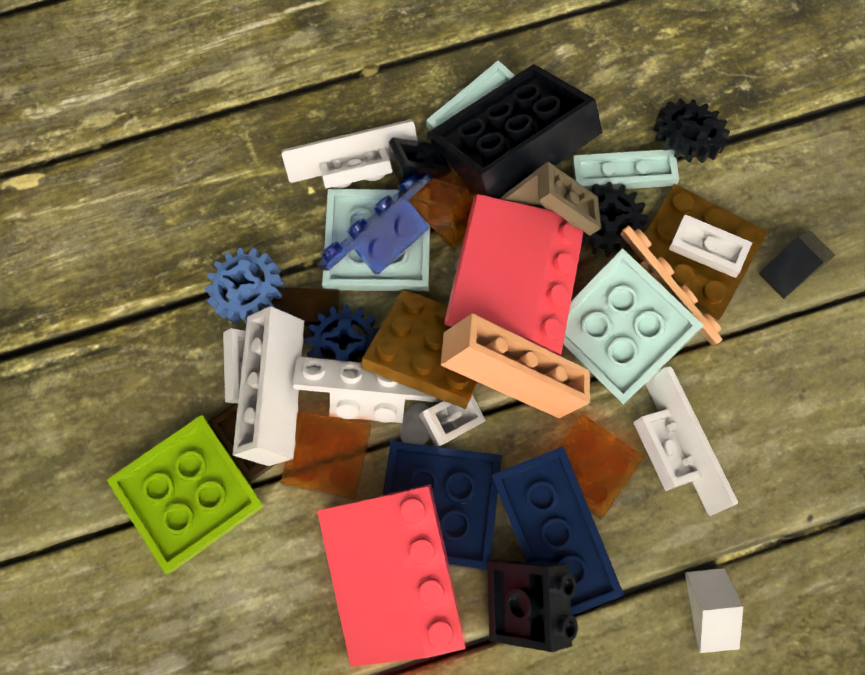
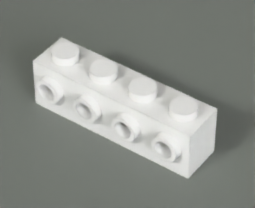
M272 306L247 316L233 456L266 466L285 462L294 457L299 390L293 388V377L297 358L302 356V346L304 343V321Z

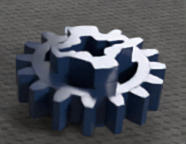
M349 305L344 306L343 313H338L335 307L332 306L330 307L331 316L326 318L321 313L317 315L320 322L319 326L309 325V331L314 337L305 338L306 346L313 348L306 353L308 358L326 359L322 352H325V354H332L336 360L351 362L359 356H364L380 329L373 328L375 325L373 315L363 319V309L359 308L353 314L350 312ZM353 324L360 327L368 337H365V334H358L353 329ZM338 325L330 333L327 332L333 326ZM343 339L350 340L346 350H340L339 345H342Z

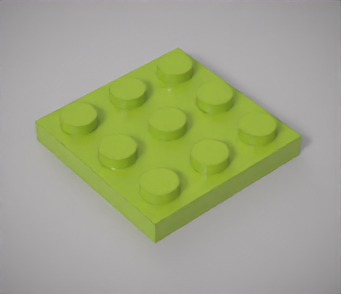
M203 415L197 417L106 480L164 574L168 575L265 507Z

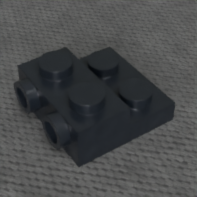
M500 559L487 561L489 641L546 652H555L572 647V641L578 632V623L575 617L571 616L570 599L576 591V580L573 575L569 574V563L538 560L520 562Z

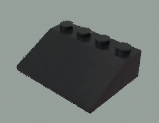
M533 64L426 134L428 139L473 193L499 199L546 162H550L553 165L560 163L603 132L596 99Z

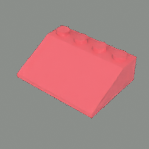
M477 194L473 198L444 324L452 327L473 313L542 348L561 355L584 231L578 227L571 226L566 219L554 211Z
M431 484L317 510L351 667L422 659L466 649V636Z

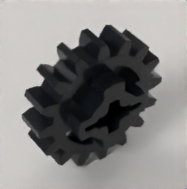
M682 98L678 99L676 105L671 101L667 102L666 107L660 109L653 130L658 132L655 137L656 141L665 142L663 150L672 149L675 151V158L680 157L682 154L686 156L687 162L690 163L693 157H697L701 163H705L707 157L712 160L716 159L718 153H722L728 142L727 138L730 130L725 129L726 120L717 119L719 111H708V104L706 103L701 107L697 106L695 99L686 104Z
M608 182L605 189H601L597 183L593 185L591 192L598 197V203H600L601 229L590 236L583 232L581 247L588 244L593 245L592 254L594 255L599 249H604L606 257H610L614 249L617 252L622 248L626 251L627 246H630L622 236L617 237V234L621 233L627 226H630L633 231L640 229L645 233L646 228L643 226H645L648 220V215L641 214L645 208V203L634 202L637 196L636 192H632L629 195L625 194L626 185L622 184L618 190L613 189L612 182Z

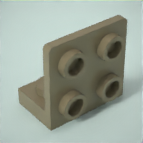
M546 162L499 198L554 211L566 219L571 226L578 227L589 236L601 229L598 197L550 162Z

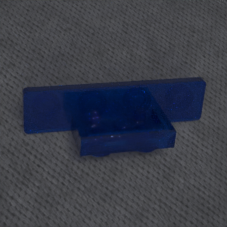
M412 173L402 180L398 185L401 190L392 198L387 195L376 203L373 207L375 213L366 221L364 218L356 221L347 230L349 236L340 244L338 241H335L320 254L323 259L317 266L321 270L329 271L354 249L374 274H380L429 229V226L408 200L432 180L430 174L416 175Z

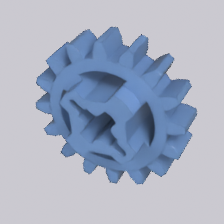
M238 248L237 256L232 257L228 252L225 253V263L222 264L215 261L214 265L218 271L207 274V278L213 284L206 286L205 291L211 296L207 300L208 303L216 309L215 312L223 319L227 317L233 324H237L241 317L247 324V316L270 306L275 308L271 302L272 299L282 298V294L276 289V287L284 285V281L278 275L281 270L268 254L264 253L261 255L256 248H252L249 254H247L243 248ZM260 269L264 272L265 282L261 281ZM225 290H228L226 297L229 299L228 303L225 298Z

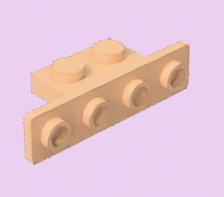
M630 226L623 229L620 235L641 259L640 265L704 325L700 333L711 345H717L723 339L718 334L721 331L719 324L710 314L702 315L694 305L698 302L697 298L686 285L678 286L671 277L674 271L663 257L656 259L648 248L651 246V243L640 229L633 231Z

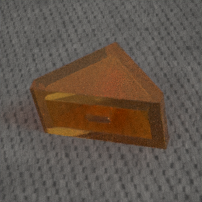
M429 177L406 201L455 250L464 240L472 207L469 189Z

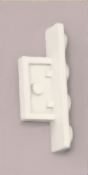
M411 119L283 149L282 157L288 179L293 183L322 176L325 189L331 187L335 189L346 188L352 182L364 179L367 181L379 180L385 174L392 173L389 141L392 138L417 141L414 122Z
M298 357L296 361L293 388L296 390L329 392V417L402 423L405 400L438 403L443 401L361 368L362 362Z
M669 366L661 369L645 384L658 412L642 416L633 423L665 491L692 482L709 516L737 505V498L673 368Z

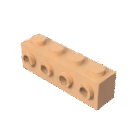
M471 313L444 332L441 366L559 419L590 403V370Z

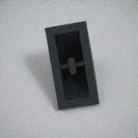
M392 138L389 141L391 166L403 190L415 189L447 176L452 172L447 160L432 143Z
M808 231L793 240L759 275L785 299L834 258L835 254L811 231Z

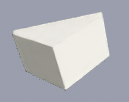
M473 395L466 409L442 401L419 413L435 447L451 441L486 421Z
M714 569L685 572L698 653L740 649L743 605L726 570Z

